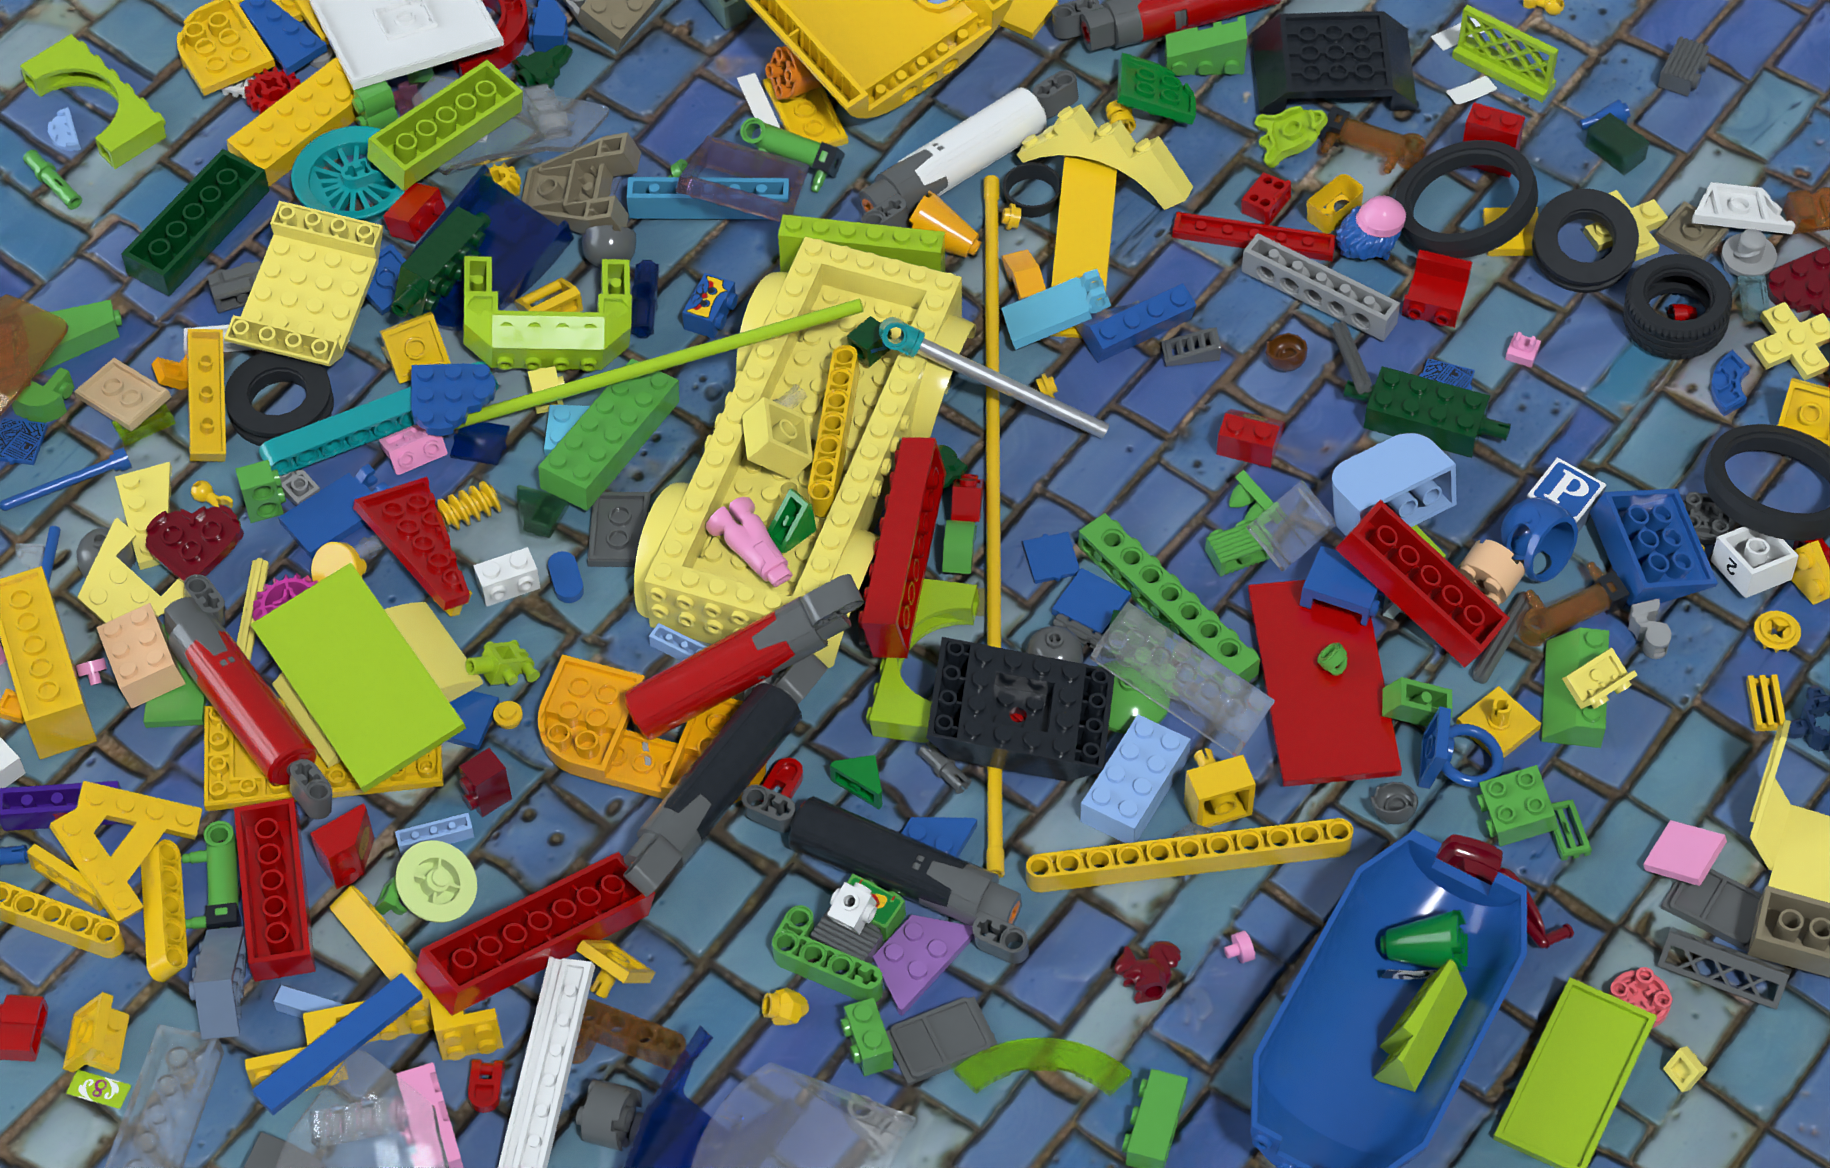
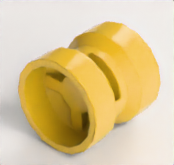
M1117 100L1110 102L1106 106L1105 113L1110 124L1121 120L1130 134L1135 130L1136 122L1132 116L1131 108L1117 103Z

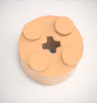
M1480 540L1476 541L1457 567V570L1496 606L1506 601L1525 574L1523 564L1520 561L1516 564L1511 559L1514 554L1503 545L1492 540H1485L1483 543H1480Z

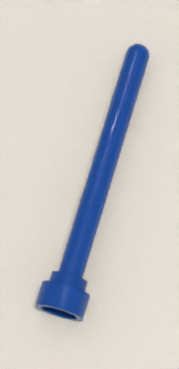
M124 447L114 450V454L109 455L110 458L2 500L0 502V509L3 511L10 510L112 469L115 471L121 469V472L132 468Z

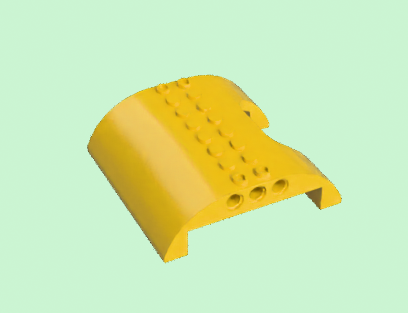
M745 0L851 116L865 119L880 116L900 107L958 68L994 33L1013 0H948L935 4L929 3L926 0Z

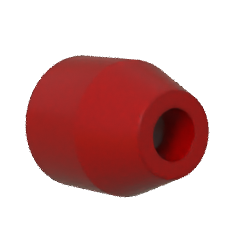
M1670 304L1668 307V314L1674 313L1673 320L1685 321L1697 318L1695 307L1687 304Z

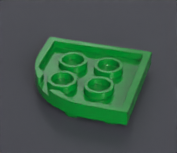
M1126 53L1121 54L1118 70L1117 103L1127 108L1146 111L1154 116L1167 117L1177 123L1193 125L1196 117L1195 95L1187 83L1184 86L1181 84V81L1175 77L1176 73L1155 62Z

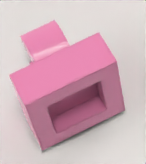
M1521 332L1514 333L1505 360L1532 368L1541 341L1537 340L1534 336L1532 338L1524 336Z

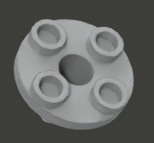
M1749 229L1730 237L1724 243L1721 258L1724 270L1727 273L1748 279L1764 280L1767 274L1775 267L1777 252L1773 244L1766 239L1761 231Z

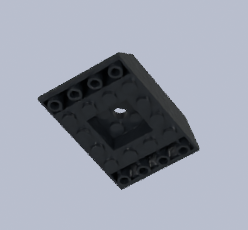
M942 637L926 738L952 760L1067 782L1100 773L1104 769L1115 670ZM1020 714L1024 717L1025 721L1015 722L1010 718V715Z

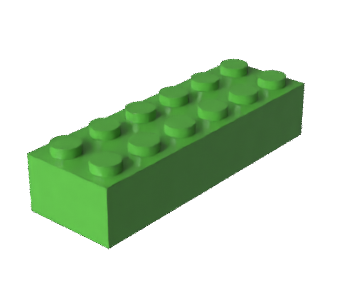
M631 359L626 366L638 363L639 361ZM657 371L608 385L538 466L540 488L588 511L679 403V380Z

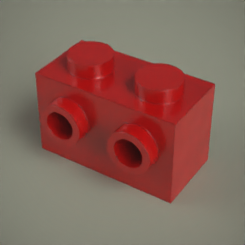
M415 183L400 196L383 217L392 237L417 242L445 211L446 206L439 188Z

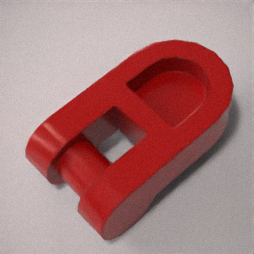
M783 758L774 765L762 786L774 790L777 785L783 788L780 794L792 799L804 778L803 766L794 758Z
M479 1059L472 1060L468 1098L470 1105L477 1112H491L499 1105L505 1075L504 1060H494V1063H483V1060ZM483 1075L492 1076V1079L481 1078Z

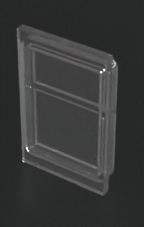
M1301 480L1246 526V528L1283 572L1336 526V522L1306 483Z

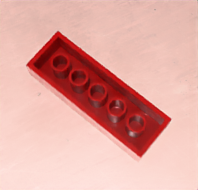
M1381 499L1335 548L1464 668L1484 651L1510 619Z
M288 798L234 807L248 964L254 982L316 972L300 816L295 799Z

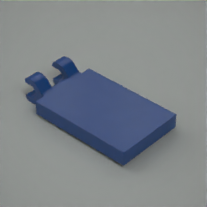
M366 464L358 471L354 478L350 473H347L278 518L285 530L306 554L313 559L318 549L324 544L340 542L367 524L353 509L355 499L389 489L390 487L384 481L378 484L373 492H371L368 487L376 484L378 480L373 475L376 473L369 464Z

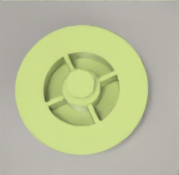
M434 840L417 843L403 854L396 869V886L400 898L412 913L424 920L435 923L456 920L470 909L475 900L477 878L474 868L459 849L448 843Z

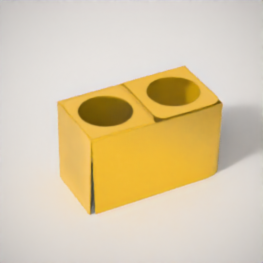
M1347 174L1338 175L1307 200V221L1321 232L1331 233L1341 225L1353 208L1362 206L1363 186ZM1337 201H1349L1338 212L1335 211L1334 204Z

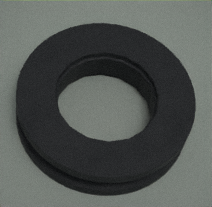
M1594 189L1567 191L1553 198L1540 212L1532 238L1533 256L1540 271L1557 286L1579 293L1602 291L1617 284L1630 270L1639 243L1638 226L1627 206L1606 192ZM1577 219L1592 220L1601 224L1609 231L1613 240V248L1604 259L1595 262H1579L1568 257L1561 250L1558 243L1560 229L1568 222Z
M268 351L257 354L239 365L230 376L225 388V404L233 428L243 439L257 446H261L264 442L331 417L334 407V397L329 376L321 364ZM288 382L302 386L307 391L306 398L301 405L288 413L266 415L252 407V401L255 396L268 385Z

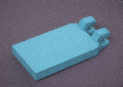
M1094 269L1085 272L1080 278L1075 277L1001 309L1012 343L1017 350L1092 319L1091 313H1098L1110 307L1111 303L1106 295L1102 278L1098 270Z

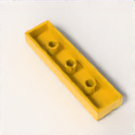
M188 329L190 461L225 462L226 424L223 329Z

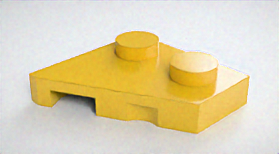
M1817 540L1795 549L1794 551L1799 557L1791 581L1813 605L1830 599V567L1819 541Z

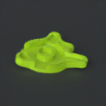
M1295 106L1277 115H1258L1255 119L1256 127L1261 131L1267 132V134L1259 139L1260 146L1267 151L1264 156L1266 166L1274 168L1286 157L1299 154L1312 146L1328 122L1326 113L1322 110H1303L1302 106Z

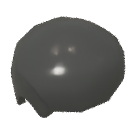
M1390 782L1382 787H1377L1374 797H1371V803L1380 820L1387 824L1399 825L1407 822L1415 814L1418 806V796L1410 786L1403 782Z

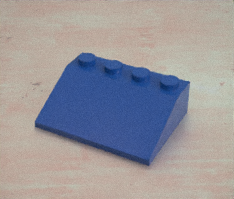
M1678 489L1604 492L1589 511L1612 568L1630 593L1627 600L1629 607L1633 604L1659 599L1660 603L1716 587L1718 584Z

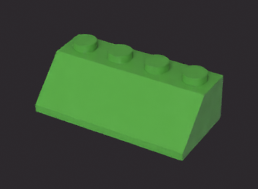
M1577 628L1546 641L1541 742L1601 748L1606 730L1607 702L1593 709L1592 705L1580 709L1562 678L1609 649V630Z

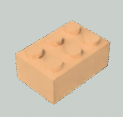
M151 603L96 627L119 689L131 708H135L186 684L175 655L170 650L169 640L162 622Z

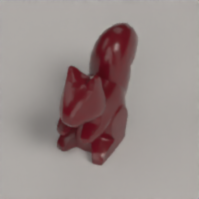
M1157 941L1150 945L1147 951V959L1137 960L1131 949L1125 946L1124 953L1115 964V973L1127 979L1123 982L1124 987H1134L1138 991L1134 997L1136 1004L1159 1000L1165 994L1166 986L1171 980V968L1177 967L1178 961L1181 960V952L1172 942Z

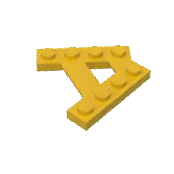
M83 781L76 809L51 822L49 827L111 919L120 924L142 911L144 907L128 884V880L164 833L195 840L203 808ZM104 819L133 826L111 857L94 834Z

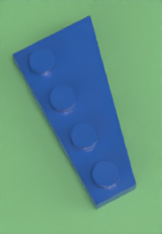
M244 0L240 3V8L255 31H258L265 46L270 48L275 60L281 63L283 71L287 76L327 52V43L272 0Z

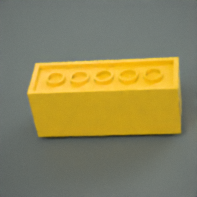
M42 566L1 578L0 638L23 718L39 759L41 760L97 742L59 612Z

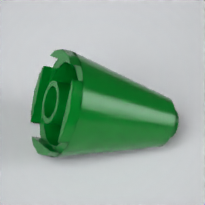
M1452 910L1387 929L1386 935L1381 936L1382 954H1387L1388 959L1392 961L1437 969L1451 959L1456 963L1459 972H1465L1464 967L1468 965V935L1464 934L1463 929L1460 928V925L1466 924L1463 912L1461 910Z

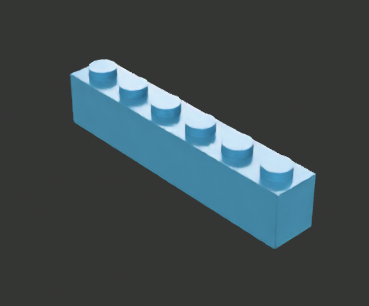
M628 177L629 218L782 220L783 214L790 215L789 178Z

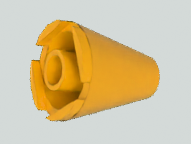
M931 191L928 192V197L924 196L909 220L913 224L912 228L945 232V252L967 258L969 254L974 256L981 245V242L978 240L979 234L940 197Z

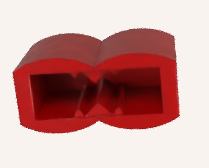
M7 995L4 1003L0 1004V1060L35 1062L48 1016L49 1007L44 997Z

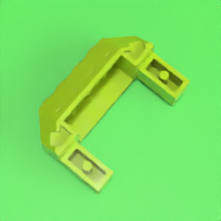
M464 256L463 344L491 368L502 370L524 368L533 371L539 368L555 366L557 371L579 369L590 372L603 370L629 347L632 313L630 260L602 259L601 294H598L597 312L498 310V291H492V257Z

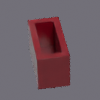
M490 748L459 766L462 777L459 783L465 791V794L462 796L463 800L471 811L476 809L482 818L512 799L506 767Z

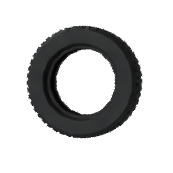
M1669 254L1651 259L1632 274L1627 284L1623 311L1626 331L1637 345L1655 356L1665 359L1682 360L1703 355L1715 348L1725 336L1732 307L1733 296L1731 287L1725 276L1715 266L1701 258L1686 254ZM1662 294H1685L1698 300L1705 307L1706 311L1695 319L1685 321L1672 320L1657 314L1651 308L1649 302Z

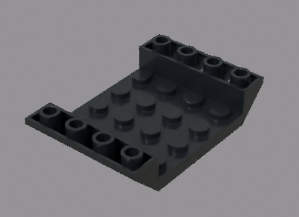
M1384 11L1278 14L1252 32L1259 114L1281 113L1286 110L1287 99L1389 96L1390 110H1417L1408 29Z

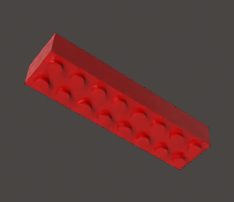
M902 437L900 449L895 451L896 467L895 471H892L890 474V494L885 496L886 513L885 517L880 519L881 535L880 540L875 542V563L870 565L869 576L871 581L869 587H866L864 591L865 608L859 614V626L865 632V643L867 646H870L873 657L908 658L946 477V470L936 438Z
M616 852L422 948L415 972L453 1016L547 968L549 957L562 959L576 953L582 940H602L647 917L655 892L645 897L623 877L629 867L624 863V857L619 852Z

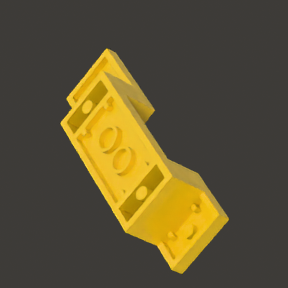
M429 988L420 989L419 991L422 993L423 999L368 1041L393 1040L401 1035L411 1033L423 1034L430 1029H434L442 1061L448 1059L460 1060L467 1055L477 1053L489 1054L496 1051V1049L504 1048L495 1008L467 1014L463 1010L452 1016ZM365 1001L303 1013L307 1046ZM306 1047L245 1059L246 1072L252 1088L259 1085ZM347 1060L342 1061L307 1090L322 1085L335 1086L342 1081L350 1080Z

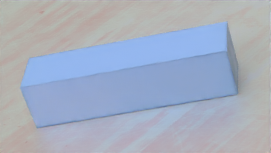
M660 623L657 624L649 635L651 647L680 661L707 647Z
M469 813L395 831L401 856L409 848L423 841L434 840L452 844L474 838Z
M281 985L273 1001L276 1011L303 1018V1013L345 1005Z

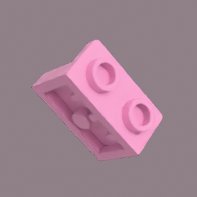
M418 424L379 440L382 450L391 460L394 472L397 475L443 457L448 453L442 436L426 434V430L419 427Z

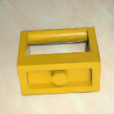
M562 277L514 300V304L519 311H583L580 291L575 285ZM559 290H562V291H563L562 293H560V294H558V295H556V296H554V297H552V298H550V299H548V300H546V301H544V302H542V303H540V304H538V305H536V306H534V307L530 306L531 304H533V303H535V302H537V301H539V300H541V299H543V298H545V297H547V296H549V295H551V294H553V293H555V292H557V291H559Z

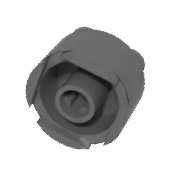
M592 1080L588 1088V1098L585 1106H580L576 1115V1124L581 1125L582 1140L623 1151L622 1147L628 1148L632 1143L629 1137L636 1114V1107L642 1108L641 1092L635 1088L603 1080Z

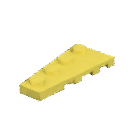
M170 462L115 476L128 527L136 534V538L132 543L140 570L161 565L145 546L148 534L146 528L151 520L161 512L166 511L170 513V478L172 476Z

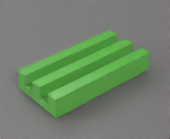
M1573 799L1551 803L1553 810L1556 811L1569 846L1567 849L1557 823L1558 829L1551 831L1561 861L1567 860L1570 856L1574 859L1579 858L1580 854H1584V856L1591 855L1592 849ZM1564 808H1567L1570 819L1572 821L1573 827L1575 829L1576 835L1581 846H1576L1569 823L1567 822L1566 816L1563 811Z

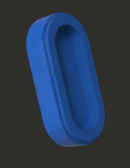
M560 551L554 553L548 560V570L556 597L564 603L576 602L584 594L583 581L576 559L569 552Z

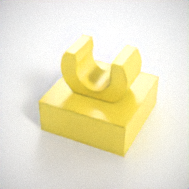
M1687 1046L1679 1048L1663 1067L1664 1071L1682 1092L1689 1091L1707 1071L1706 1066L1702 1065L1697 1059L1696 1054L1692 1053Z

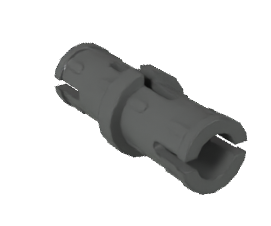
M930 741L926 742L929 748L927 749L923 745L919 749L918 755L934 769V774L938 778H943L958 794L964 792L961 786L967 790L971 784V779L955 766V760L946 757Z

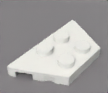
M1711 182L1691 220L1692 223L1755 229L1792 234L1795 229V223L1792 220L1785 221L1780 215L1782 209L1770 199V196L1763 188Z

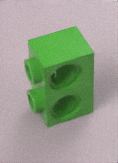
M269 459L235 468L250 523L284 514L281 503L286 502L281 486V480L278 470H271Z

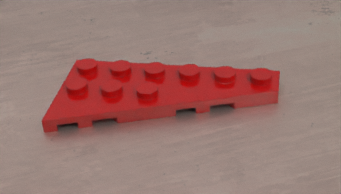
M427 476L355 499L353 509L444 611L469 602L470 593L462 571L458 569L457 557L451 549L450 538L441 513L437 511L436 499L430 491Z

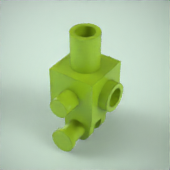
M517 640L501 643L487 642L483 647L484 651L481 657H471L466 660L467 673L469 675L483 674L490 685L507 683L508 685H514L518 682L519 674H525L528 682H534L540 677L539 671L534 668L535 663L533 659L529 657L525 649L519 647Z

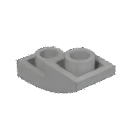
M303 469L279 476L285 497L295 505L302 503L320 491V487Z

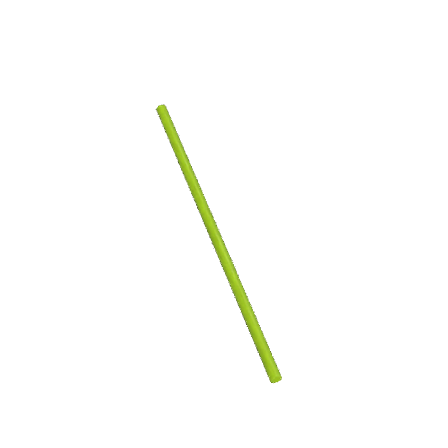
M859 298L485 406L479 412L469 413L466 423H462L454 430L864 312L863 305Z

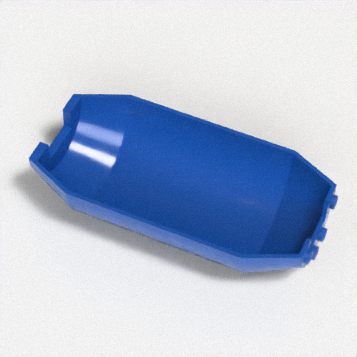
M1416 830L1411 831L1356 869L1253 1055L1251 1088L1252 1143L1277 1168H1402L1426 1150L1527 956L1526 885L1498 872L1491 886L1437 859L1442 843ZM1452 910H1461L1466 924L1460 925V928L1463 929L1464 934L1468 935V965L1464 967L1465 972L1459 973L1468 993L1416 1091L1413 1092L1379 1082L1373 1077L1389 1055L1379 1046L1427 979L1381 978V976L1387 970H1438L1437 968L1389 960L1387 954H1382L1381 936L1386 935L1387 929Z

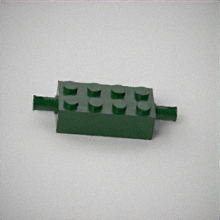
M457 206L416 249L400 268L394 301L391 306L392 311L397 316L404 317L407 313L418 317L435 310L439 300L443 296L447 297L457 281L461 282L463 280L464 256H481L479 249L486 237V234L483 232L491 225L490 217L483 212H479L475 216Z
M1383 366L1376 383L1370 386L1372 390L1369 393L1359 394L1354 382L1349 379L1345 386L1343 397L1367 402L1364 429L1393 437L1406 433L1420 434L1432 440L1441 450L1472 458L1479 436H1482V434L1507 441L1510 432V423L1507 424L1487 418L1490 395Z

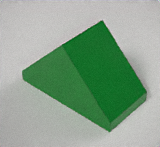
M789 489L767 530L781 553H787L817 531L812 504L794 489Z
M875 755L837 760L830 764L832 782L880 810L883 806L882 788Z

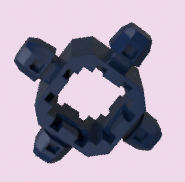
M1813 685L1807 688V702L1801 717L1792 720L1790 723L1788 737L1793 739L1805 737L1810 748L1818 752L1825 750L1830 752V733L1826 729L1821 730L1820 726H1815V718L1824 716L1825 712L1830 716V695H1826L1823 688L1819 685Z

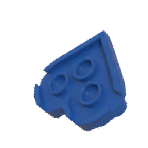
M485 364L412 365V417L414 424H418L419 427L425 429L426 434L444 436L454 433L455 428L459 427L462 423H466L469 413L481 411L482 406L488 404L490 400L493 402L495 398L496 383L494 376L490 373V368Z

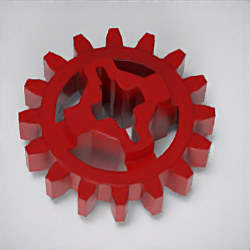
M274 67L270 72L264 68L261 75L255 72V79H248V86L244 87L247 105L251 106L253 112L259 110V114H261L300 85V79H296L294 72L287 76L283 70L281 72L278 71L277 67Z

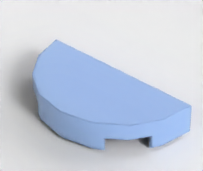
M69 107L59 110L52 122L48 123V134L51 141L62 150H81Z

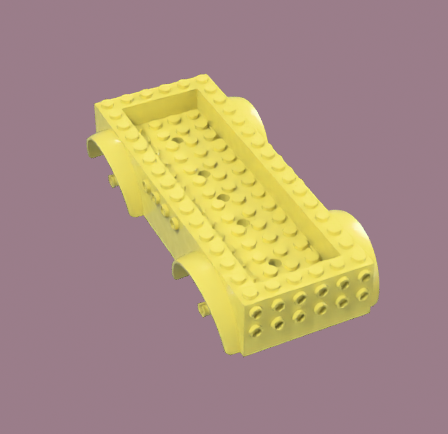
M805 237L789 272H772L760 281L746 308L740 333L859 298L861 299L864 312L737 348L735 388L733 392L729 391L726 396L723 413L717 415L713 435L709 434L706 439L705 452L691 482L673 483L666 487L654 502L642 530L635 563L634 595L636 609L643 617L649 618L650 627L655 628L660 623L691 639L713 644L839 576L851 574L858 590H860L866 572L875 555V542L880 540V536L873 532L885 506V496L890 494V474L892 471H895L896 467L895 451L900 449L902 437L931 438L944 394L948 393L951 385L953 370L920 354H916L912 358L902 352L891 349L871 367L858 360L860 376L840 489L827 517H819L814 514L817 531L787 553H782L783 557L788 561V569L793 574L788 581L777 587H773L769 581H764L726 544L724 534L721 536L710 535L706 530V523L719 508L726 507L729 511V505L734 499L749 497L755 504L753 514L760 517L768 530L789 489H794L809 501L808 485L812 463L790 479L747 460L742 415L761 398L765 397L808 416L812 454L814 457L834 349L841 345H848L847 335L868 317L872 316L879 322H883V320L889 317L899 318L904 323L924 331L925 339L960 354L967 338H974L976 332V324L962 318V277L952 273L929 269L925 266L905 263L898 259H890L874 253L851 249L847 246L828 243L821 239ZM897 327L891 329L892 340L897 339L901 335V329ZM844 631L827 639L828 646L814 653L828 668H832L835 664Z

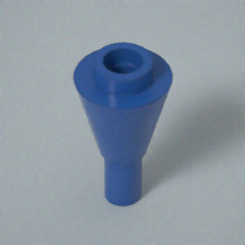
M1618 99L1597 112L1596 115L1581 119V128L1585 130L1597 125L1627 124V118H1630L1628 105L1626 102L1622 103Z

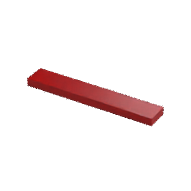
M1183 212L1176 213L1172 238L1244 249L1256 234L1259 233L1308 258L1331 262L1333 261L1337 235Z

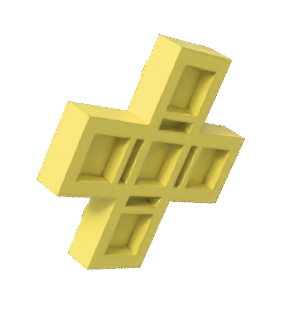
M1617 190L1608 193L1625 204L1636 220L1639 231V243L1634 261L1658 253L1660 245L1649 231L1662 227L1668 220V216L1653 199L1631 208ZM1595 222L1585 226L1583 234L1597 252L1613 246V240L1609 231L1601 224Z
M1786 302L1762 311L1760 319L1771 335L1754 342L1751 349L1766 370L1790 360L1804 381L1828 371L1830 364L1818 348L1830 342V322L1824 313L1800 323Z

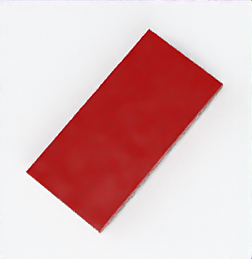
M1306 580L1248 585L1249 601L1283 787L1401 776L1402 768L1392 718L1382 716L1383 688L1385 683L1371 616L1365 626L1361 624V614L1314 599L1311 609L1300 606L1302 588ZM1332 643H1340L1347 651L1346 669L1341 675L1337 676L1332 675L1328 670L1325 671L1317 662L1321 651Z

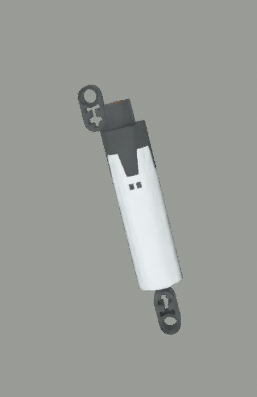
M1070 70L1059 71L1037 84L1032 90L1033 93L1023 87L1013 90L878 174L873 184L859 192L864 214L861 218L862 223L909 228V214L914 212L924 196L928 197L929 191L935 193L938 197L1023 145V140L1032 134L1037 136L1044 132V129L1047 127V118L1057 115L1064 108L1076 103L1079 99L1076 74Z

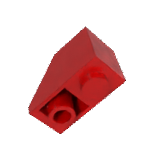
M963 474L960 479H955L952 490L951 520L980 522L984 479H978V475Z

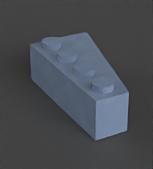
M244 926L206 930L204 941L199 943L200 954L196 955V968H193L192 972L193 981L189 982L190 999L196 1000L201 1039L240 1036L238 1019H241L242 1016L240 1002L244 996L243 980L246 975L248 955Z

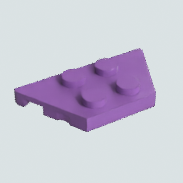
M911 915L874 954L873 963L882 972L884 985L888 993L891 994L896 1004V1009L901 1016L908 1011L974 939L971 926Z

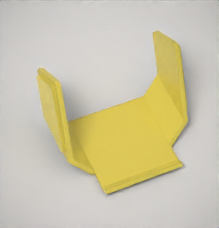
M1785 720L1783 726L1778 725L1750 818V822L1754 823L1750 839L1768 869L1772 871L1768 886L1830 903V816L1790 804L1775 778L1791 721Z

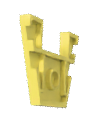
M119 518L113 521L77 597V600L104 624L148 603H151L159 617L165 614L164 609L170 603L184 598V583L179 579L160 596L117 558L136 538V534Z

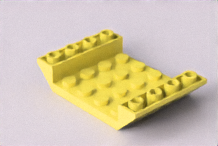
M279 201L270 222L273 237L241 317L233 315L224 340L330 367L343 357L377 269L383 225Z

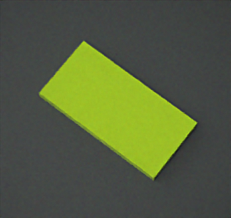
M1569 977L1494 1134L1493 1140L1554 1168H1588L1654 1026L1657 1015Z

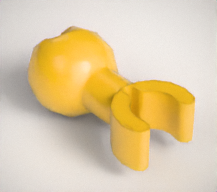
M1523 0V7L1531 9L1539 6L1545 8V11L1550 15L1560 14L1565 6L1563 0Z
M200 480L193 484L191 495L196 501L208 502L215 507H219L218 504L233 508L231 497L216 495L209 482Z

